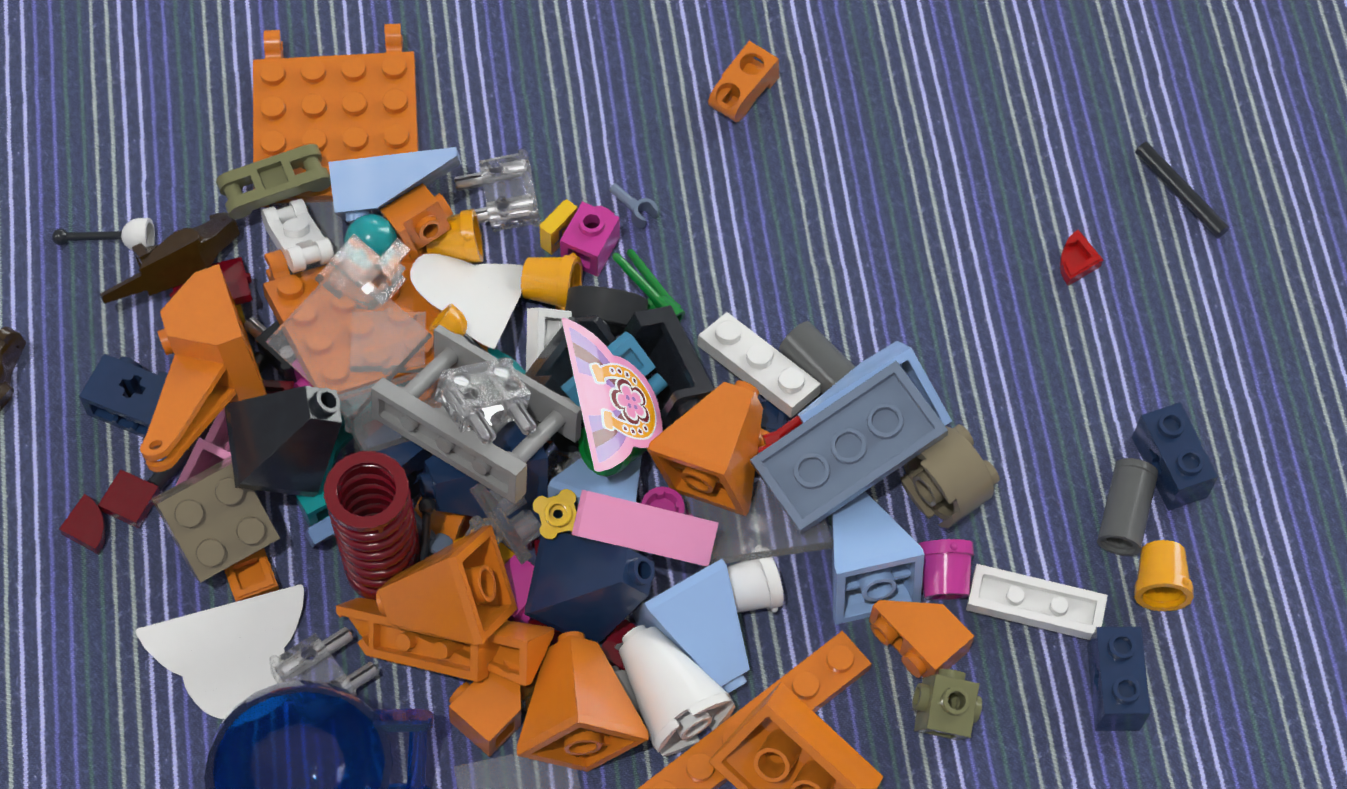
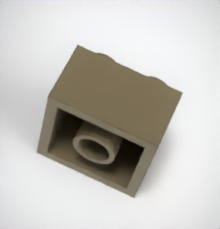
M231 456L151 499L193 576L200 583L280 539L255 491L235 488Z

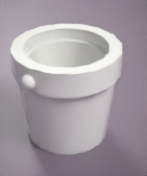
M758 548L752 557L727 567L737 613L764 608L777 612L778 607L783 605L784 596L781 579L776 564L768 551Z

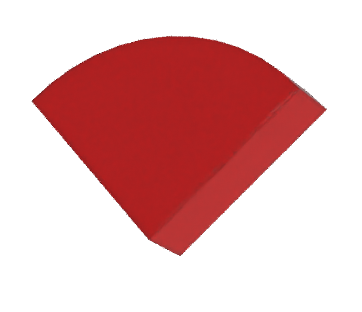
M1079 229L1067 239L1060 257V271L1067 286L1100 268L1103 262L1102 257Z

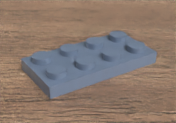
M895 361L750 459V462L800 534H803L946 437L948 430L899 363Z

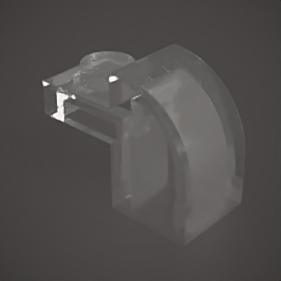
M353 234L315 277V280L337 299L355 306V309L377 311L387 304L406 280L401 275L406 268L400 262L411 249L397 238L379 256Z

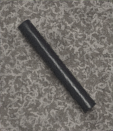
M1147 141L1136 149L1135 153L1216 238H1220L1228 231L1229 226Z

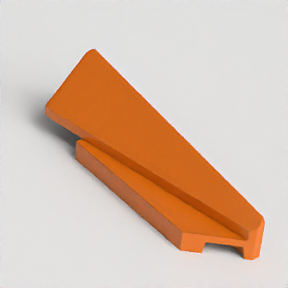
M355 598L336 605L337 615L339 617H348L362 636V639L357 643L366 656L475 682L487 678L489 671L520 685L527 686L532 684L554 636L553 627L506 620L483 644L472 645L389 624L386 615L380 613L376 600Z

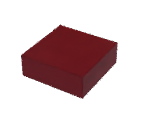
M120 469L98 504L101 512L139 529L154 505L151 499L160 495L161 491L159 486Z

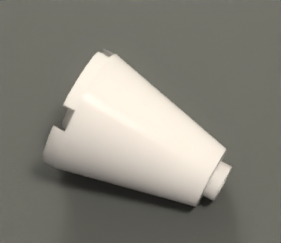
M640 625L624 635L622 638L624 644L620 647L619 654L648 730L651 743L658 753L660 752L662 756H669L692 747L700 741L697 734L707 726L713 731L730 717L735 708L730 695L657 627L646 628L645 625Z

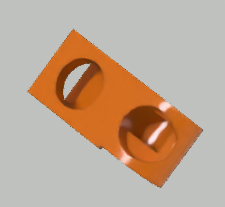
M749 40L713 88L708 99V105L732 121L739 122L748 113L761 93L766 88L770 89L779 79V58Z

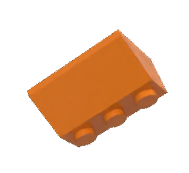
M782 682L748 715L709 761L737 789H877L884 777Z

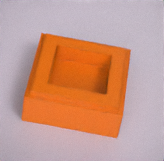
M264 548L224 569L235 602L279 590Z

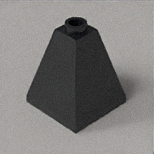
M302 386L226 405L225 415L235 488L310 497L316 496L319 493L342 425L341 403L337 390Z

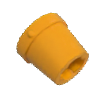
M463 210L459 214L448 217L447 221L451 229L426 245L428 254L446 255L471 264L482 263L484 260L483 242L475 210Z
M575 253L565 255L564 257H528L524 263L521 276L523 298L555 305L561 310H565L568 290L574 286H582L583 269L580 257Z
M1157 540L1149 542L1142 547L1138 578L1134 585V597L1140 606L1154 611H1175L1191 604L1194 598L1193 584L1189 576L1186 551L1180 543L1169 540Z

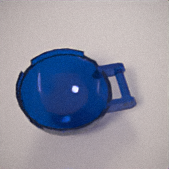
M310 680L279 682L253 693L236 705L222 721L210 744L204 775L205 788L430 789L425 785L428 730L433 728L434 714L426 709L372 710L367 703L348 690L326 682ZM388 732H409L407 783L389 784L393 760Z

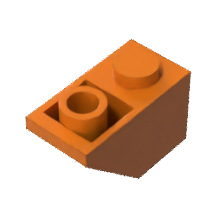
M879 600L872 606L869 622L871 623L870 628L873 634L884 645L888 646L891 644L902 655L901 659L907 670L917 678L938 674L939 669L951 668L970 650L974 635L943 604Z
M488 671V677L481 681H473L471 684L465 682L450 697V723L489 757L521 726L520 684Z

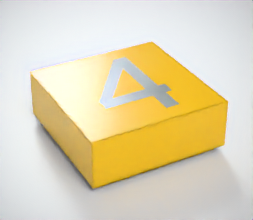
M568 199L563 200L539 225L541 248L550 255H553L560 247V239L578 210V207Z

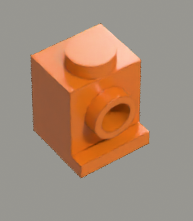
M423 183L380 209L383 217L389 221L395 230L398 243L412 260L420 256L417 250L451 229L447 218L453 215L449 204L440 193L433 196Z

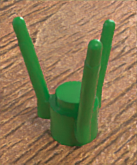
M628 249L626 254L642 276L619 253H614L612 255L613 260L649 297L647 299V310L671 305L679 322H681L685 311L668 294L633 249Z

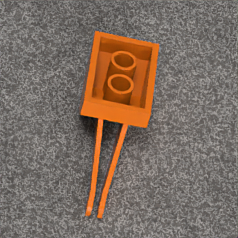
M219 264L195 272L160 311L164 329L157 331L166 355L172 353L175 355L149 429L140 446L142 456L145 458L149 470L153 472H163L172 468L226 405L267 395L246 329Z

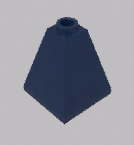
M512 418L496 434L495 440L492 443L504 451L511 452L527 435L521 432ZM541 447L526 462V494L516 504L435 455L425 461V473L418 475L419 490L422 498L431 497L435 500L436 511L539 527L542 524L539 514L533 510V502L539 496L547 497L548 456L543 447Z
M558 533L552 540L541 536L524 614L549 627H553L561 633L570 631L582 632L585 635V639L598 642L599 644L649 595L650 585L655 576V562L627 547L565 533Z

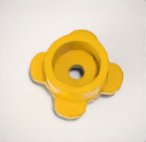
M563 489L556 496L549 498L539 496L534 500L533 510L539 514L542 524L539 532L545 539L552 540L558 533L572 532L577 513L574 505L576 495L573 491ZM556 510L562 512L561 518L554 517L553 514Z

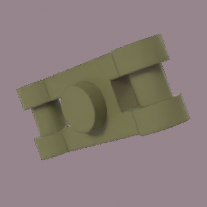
M315 144L304 145L218 176L216 184L220 193L227 198L225 207L229 217L241 219L251 214L253 210L307 191L319 192L327 189L331 185L330 174L327 168L321 165L323 157L319 147ZM299 167L306 170V172L297 175L293 171ZM253 184V190L242 193L244 186Z

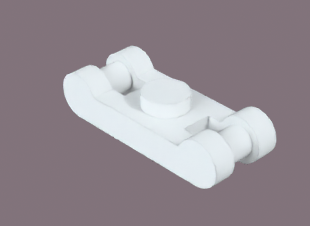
M302 198L290 201L289 206L276 210L272 206L261 210L262 220L267 233L277 249L283 252L287 265L293 273L306 270V265L320 262L323 265L335 261L333 247L329 238L323 236L309 215Z

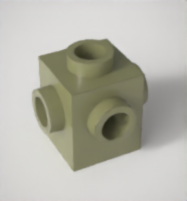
M939 669L938 674L922 678V683H918L915 688L912 700L913 710L917 711L914 732L956 741L971 738L973 723L978 721L982 710V698L978 696L980 683L966 681V673L951 669Z

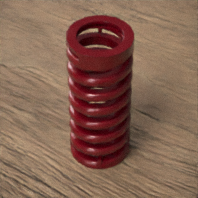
M359 451L337 462L326 478L324 499L349 585L357 594L367 599L376 600L378 589L388 580L420 562L421 545L409 482L400 464L384 453Z

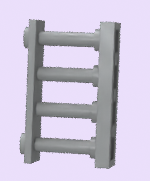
M441 325L434 329V359L404 387L396 386L382 377L371 387L372 417L514 504L526 494V462L556 432L573 442H576L581 437V407L577 406L570 398L560 396L473 345L464 336L455 334ZM495 367H504L509 370L510 375L508 379L523 400L525 409L531 417L540 423L537 425L536 430L532 434H528L511 452L504 451L493 443L483 444L473 429H468L456 422L454 419L460 412L451 398L440 408H433L418 398L448 369H452L469 379L468 388L475 398L484 390L494 394L484 379L485 375ZM500 405L486 420L495 434H497L512 417L508 416L502 405Z

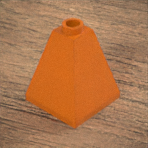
M741 380L736 381L735 384L723 382L649 443L647 451L669 488L676 490L679 494L747 516L751 506L755 469L751 465L750 459L757 455L763 414V407L758 399L759 391L756 387Z
M486 525L398 573L380 587L376 593L377 607L381 614L386 615L389 624L472 645L483 644L518 609L492 525Z
M570 631L559 635L558 642L548 647L543 658L516 747L517 756L588 772L649 740L647 728L598 642L585 639V635L582 632Z

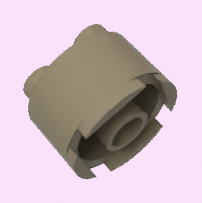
M960 424L953 428L945 426L948 430V435L904 464L906 474L900 478L904 489L917 508L928 519L933 515H937L944 520L938 524L943 528L953 526L992 498L994 493L993 486L1000 481L995 467L987 460H982L979 453L973 447L974 441L971 434Z

